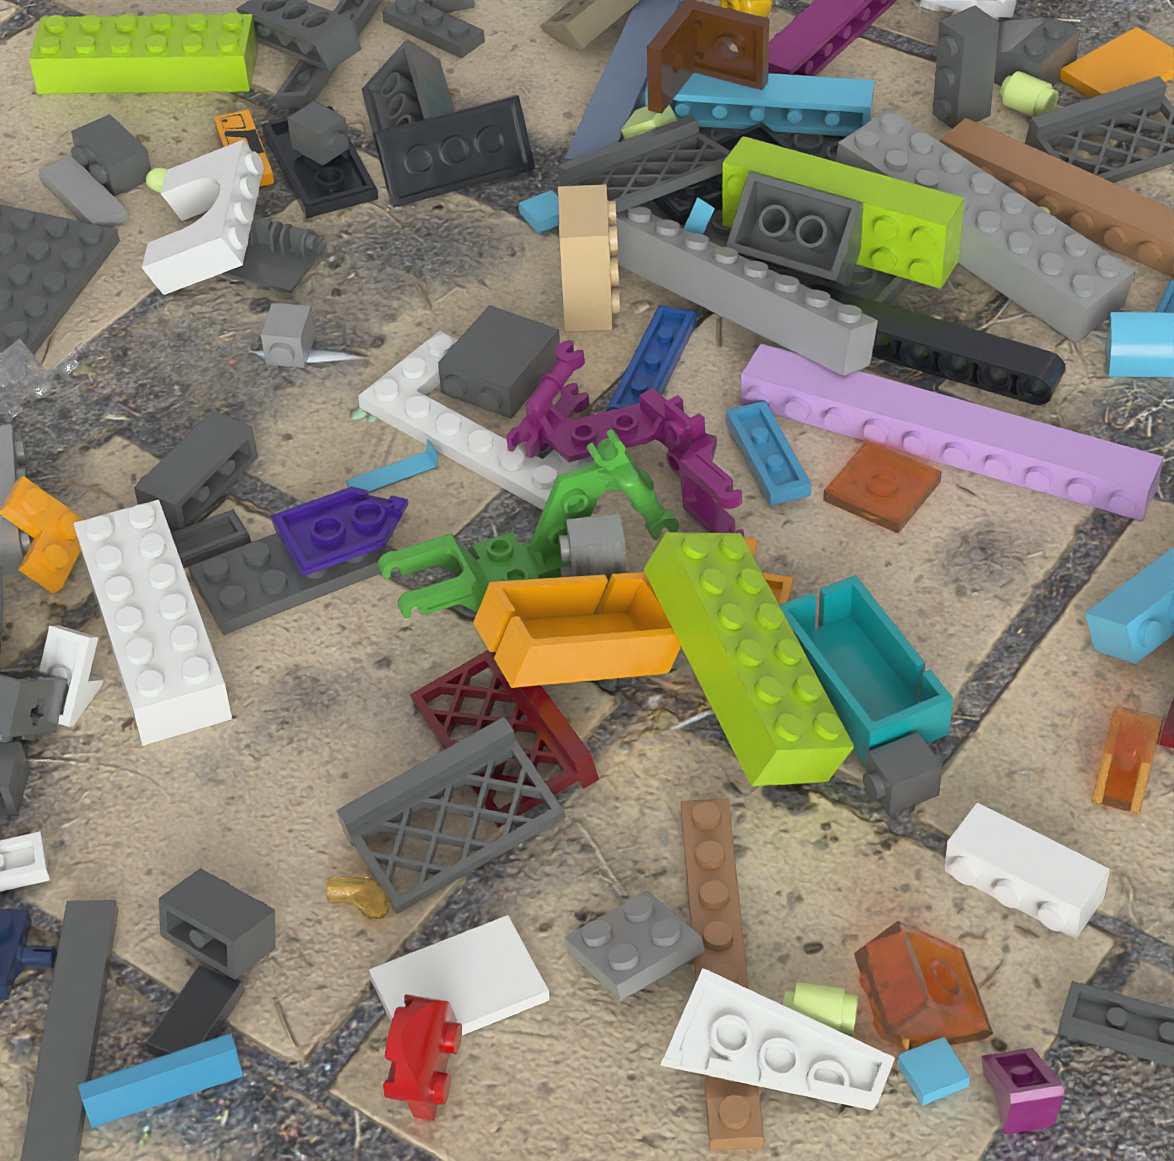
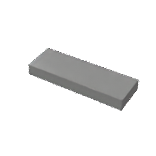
M72 155L39 169L41 181L82 222L112 228L129 220L127 209Z

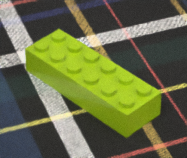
M231 12L205 15L203 13H193L190 15L160 13L134 16L132 14L98 16L89 14L73 17L52 15L41 17L29 61L37 94L250 92L258 46L253 14Z
M742 136L723 162V226L732 228L750 171L862 203L861 250L857 265L941 289L959 261L964 197Z
M666 532L643 570L750 785L767 786L828 782L855 746L742 534Z

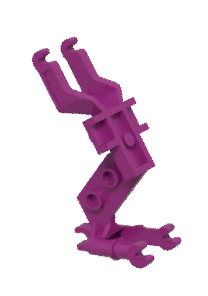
M568 340L560 343L555 349L556 363L548 373H545L539 379V385L526 402V417L519 426L512 428L506 436L508 450L513 452L518 444L526 442V456L533 458L538 451H544L550 445L566 461L573 462L592 457L587 449V445L592 442L597 448L601 440L609 438L606 432L610 429L616 432L626 449L647 444L653 440L660 441L668 448L666 458L669 466L676 474L680 475L684 510L710 533H741L744 537V530H736L734 517L723 509H732L740 506L742 503V490H733V479L712 462L717 447V437L706 433L705 417L698 413L690 418L684 413L683 399L679 395L666 400L655 389L651 388L639 395V404L577 419L570 418L573 413L582 412L590 405L588 393L583 392L579 394L577 383H571L564 387V384L573 372L584 365L585 358L583 350L574 351L573 341ZM561 391V397L553 406L552 400Z

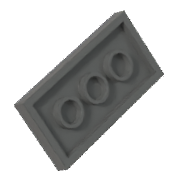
M274 533L188 567L194 585L221 632L225 635L381 574L378 568V561L382 555L377 549L301 577L277 533Z

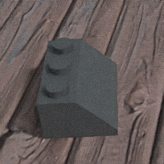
M749 171L726 247L737 250L740 256L849 288L861 250L863 204Z

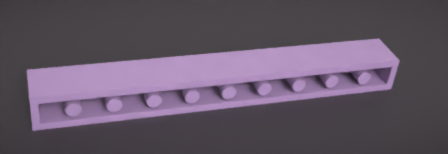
M760 344L741 374V405L743 406L766 401L772 414L1136 520H1144L1158 489L1163 456L860 371L842 376L802 355Z

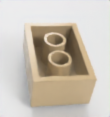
M607 184L559 186V240L565 332L613 330L612 314L620 313L619 289H611L619 287L618 258H610L617 257L618 251L617 226H609L616 225V202L607 201Z

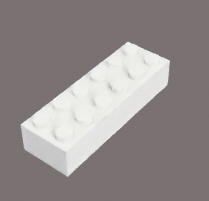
M159 499L73 523L83 562L142 745L232 720L225 683Z

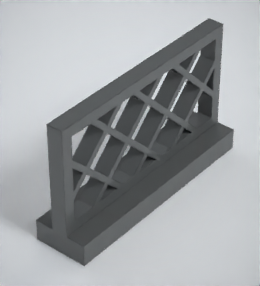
M1160 76L1032 117L1025 144L1115 183L1174 163V145L1165 143L1167 135L1174 137V106L1165 96L1166 83ZM1161 111L1168 122H1160L1146 118V116ZM1126 123L1137 126V130L1134 134L1114 127ZM1141 128L1162 133V140L1158 141L1139 135ZM1096 134L1105 137L1103 144H1099L1082 138ZM1110 139L1131 144V148L1127 152L1107 145ZM1065 145L1072 147L1073 150L1071 155L1055 151L1053 147ZM1135 146L1156 151L1157 155L1148 158L1133 152ZM1077 150L1099 155L1097 163L1075 157ZM1103 157L1125 162V165L1113 168L1101 163Z
M687 116L557 165L561 186L607 184V200L616 202L617 214L723 173V162L731 151L699 132L698 120L692 116Z
M505 717L500 718L336 810L344 834L351 845L355 846L396 914L565 818V811L515 739L514 730ZM514 757L521 768L518 782L512 783L492 779L495 767ZM527 778L532 786L525 785ZM464 784L481 787L476 807L452 803L451 799L454 790ZM489 789L514 794L509 814L483 809ZM522 796L542 799L548 808V811L534 819L517 816ZM421 808L439 811L434 830L409 826L412 813ZM447 813L472 817L466 838L442 833ZM480 819L505 824L502 837L492 843L475 840ZM513 826H518V828L512 831ZM381 831L397 834L391 855L371 851L365 840ZM405 836L430 841L424 862L399 857ZM438 843L463 848L460 861L450 867L432 864ZM471 850H476V852L470 855ZM379 864L388 865L385 873ZM396 867L421 872L415 887L401 895L397 894L391 884ZM429 874H433V875H434V876H432L431 878L428 879Z

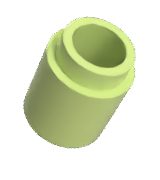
M1021 71L1015 72L1012 76L1009 75L1004 80L1000 90L1004 106L1030 117L1053 111L1059 96L1058 91L1052 89L1050 83Z
M804 982L796 983L795 992L785 990L783 1006L843 1034L854 1037L858 995L847 994L846 988Z

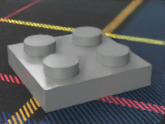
M648 891L629 899L621 906L596 920L586 923L582 928L564 937L568 953L620 1001L705 952L702 936Z

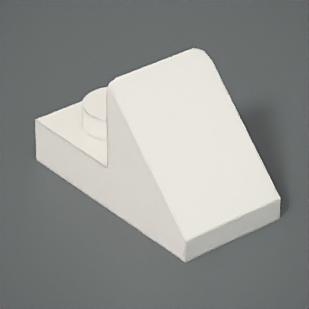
M60 625L49 626L39 671L68 679L58 724L72 727L103 685L104 679L90 675L98 637Z

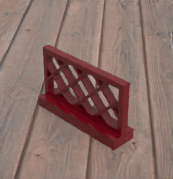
M487 650L410 694L412 702L444 749L459 742L450 738L455 724L475 726L474 734L501 718L490 716L495 701L514 703L515 707L511 718H506V720L513 728L514 734L516 735V732L519 731L535 733L537 735L533 750L523 749L536 770L538 763L555 764L562 770L560 774L548 781L544 780L553 795L576 782L584 789L599 780L591 753L543 687L537 685L511 688L494 660L496 652ZM487 668L490 669L493 678L489 688L469 686L471 677ZM441 694L454 696L449 711L430 709L427 703ZM464 697L485 699L480 715L459 712ZM506 761L495 767L492 779L512 783L518 782L519 777L502 775ZM527 778L525 785L532 786ZM469 785L478 798L481 787ZM489 789L484 808L509 814L512 802L498 809L493 801L497 790ZM522 796L517 816L542 803V799ZM494 822L498 828L504 825L503 823Z

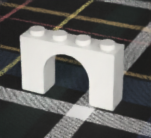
M244 139L166 171L161 195L181 221L206 211L208 212L190 226L148 242L142 269L163 295L243 265L255 205L259 195L262 173L264 171L260 156L256 152L251 151Z

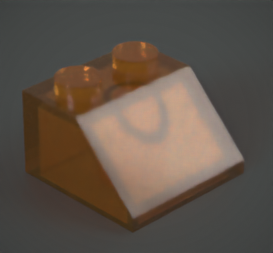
M898 920L854 953L860 972L859 982L867 994L874 1015V1028L881 1039L886 1042L911 1050L945 1036L951 1046L987 1039L994 1034L963 949Z

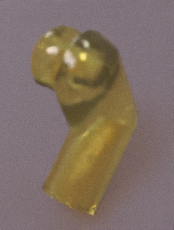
M328 877L326 897L328 902H352L366 918L374 921L382 920L390 912L392 906L391 898L374 878Z

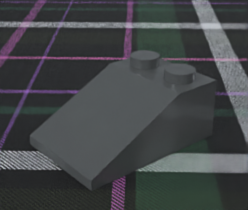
M1050 17L999 21L994 83L1002 86L1004 80L1009 75L1012 76L1015 72L1021 71L1048 82L1053 87L1060 80L1061 68L1076 61L1080 29Z

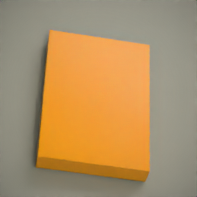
M1135 27L1061 68L1060 80L1089 98L1160 76L1164 82H1167L1174 78V48L1142 29Z

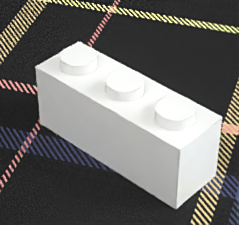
M979 803L975 804L947 841L944 872L952 875L960 883L971 885L995 897L1001 904L1009 908H1016L1041 921L1047 928L1061 931L1074 939L1079 936L1104 900L1110 871L1109 868Z

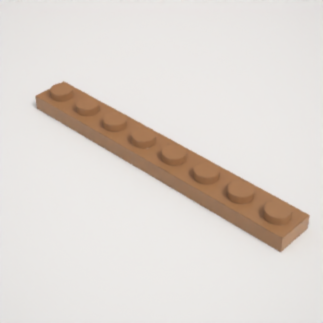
M729 798L681 801L691 928L702 936L705 949L703 954L694 958L695 982L702 968L748 989ZM703 1074L710 1151L763 1148L764 1135L759 1087Z

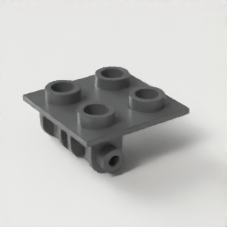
M254 216L243 265L223 272L222 276L292 293L325 250L327 243L320 242L319 236L315 235L311 229H302L291 224L283 226V223L275 221L272 224L270 220Z

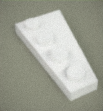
M702 968L660 1065L873 1110L879 1102L895 1057Z

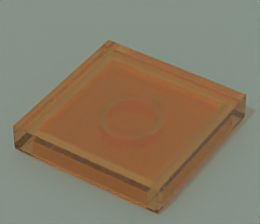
M866 440L824 489L823 501L899 534L940 484L942 471Z

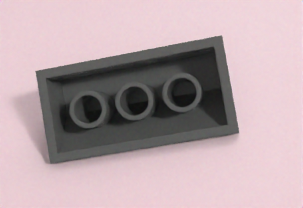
M408 39L403 42L361 89L372 132L455 111L440 59Z

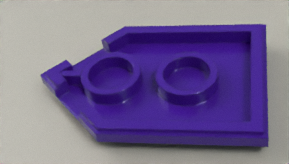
M349 487L271 515V520L278 537L302 577L385 547L409 502L408 499L390 496L389 499L368 495V490Z

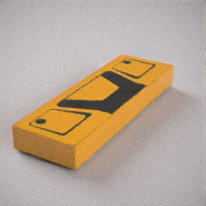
M249 109L214 116L215 129L222 148L244 139L251 151L256 152L263 162L264 171L260 187L273 184V172Z

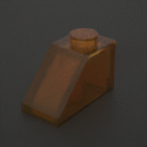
M1118 705L1113 709L1091 802L1140 814L1156 756L1164 716Z

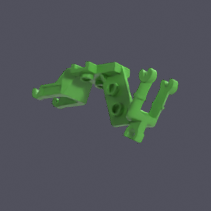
M610 429L606 432L609 438L601 440L597 448L592 442L587 445V449L595 460V464L556 477L531 543L520 545L514 533L509 532L472 544V555L452 534H447L404 549L387 552L379 558L378 568L384 579L391 577V570L395 567L398 568L402 576L433 566H442L459 575L402 594L398 600V607L404 618L411 616V610L414 607H418L422 615L454 605H463L478 612L490 582L561 577V567L569 566V562H561L559 535H567L566 519L591 517L598 498L606 490H622L632 502L631 507L646 520L645 527L654 540L660 538L661 530L664 527L669 532H677L679 522L671 510L663 508L659 503L657 495L653 490L654 483L645 470L637 469L634 465L636 461L631 455L626 454V448L614 430Z

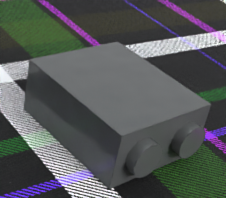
M489 305L438 362L441 393L512 419L539 385V379L545 373H548L556 363L555 349L560 344L559 329Z

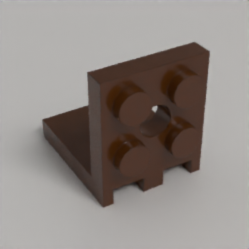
M684 0L647 46L648 110L662 114L693 73L763 90L768 83L769 19L696 0ZM724 40L734 43L738 52L731 51Z

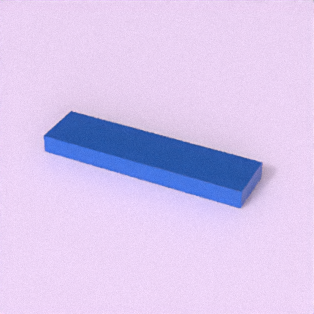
M664 305L658 306L606 411L639 404V395L651 388L655 389L660 395L663 394L697 324V312Z

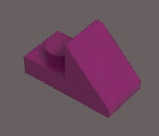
M1033 1047L982 1056L983 1075L998 1094L1000 1123L1003 1134L1049 1128L1055 1124L1064 1097L1063 1084Z

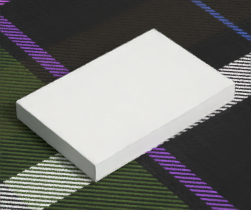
M509 915L369 969L370 980L391 1022L396 1008L399 1006L405 1007V994L446 1000L451 1004L457 1023L462 1024V1035L549 1001V990Z

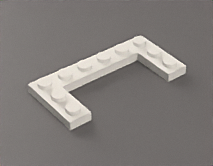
M440 330L358 395L359 407L425 445L428 439L439 453L541 510L545 507L558 475L595 464L593 457L568 462L555 450L543 459L537 456L533 458L527 457L526 450L519 446L511 452L508 450L506 439L426 396L440 384L438 362L458 341Z

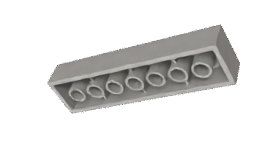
M887 109L838 143L835 162L964 197L958 264L1073 342H1079L1108 319L1110 312H1117L1125 305L1136 270L891 109Z

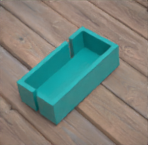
M856 575L820 589L819 628L815 629L816 597L812 592L779 605L855 746L853 750L866 767L868 751L913 733L919 732L927 744L949 735L953 697L931 669L925 671L924 660Z

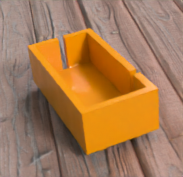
M645 572L612 574L609 582L605 575L490 582L473 622L488 650L496 652L494 660L511 688L668 674L681 648Z

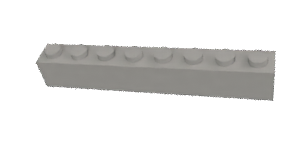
M635 206L629 208L628 211L616 214V225L610 226H617L618 251L617 257L610 258H618L619 266L842 376L870 366L878 320L863 314L860 308L853 305H844L833 300L827 292L812 290L799 284L797 278L780 275L768 269L767 264L748 260L738 255L737 250L712 243L707 236L691 233L681 228L680 224L675 221L661 219L651 214V210L648 208Z

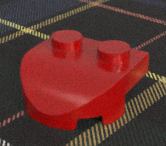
M405 994V1007L399 1006L396 1008L387 1038L385 1058L392 1062L388 1079L383 1083L384 1096L388 1099L406 1101L413 1117L434 1121L438 1104L445 1105L449 1096L451 1075L445 1072L449 1055H456L458 1053L462 1038V1024L457 1023L456 1016L448 1001Z

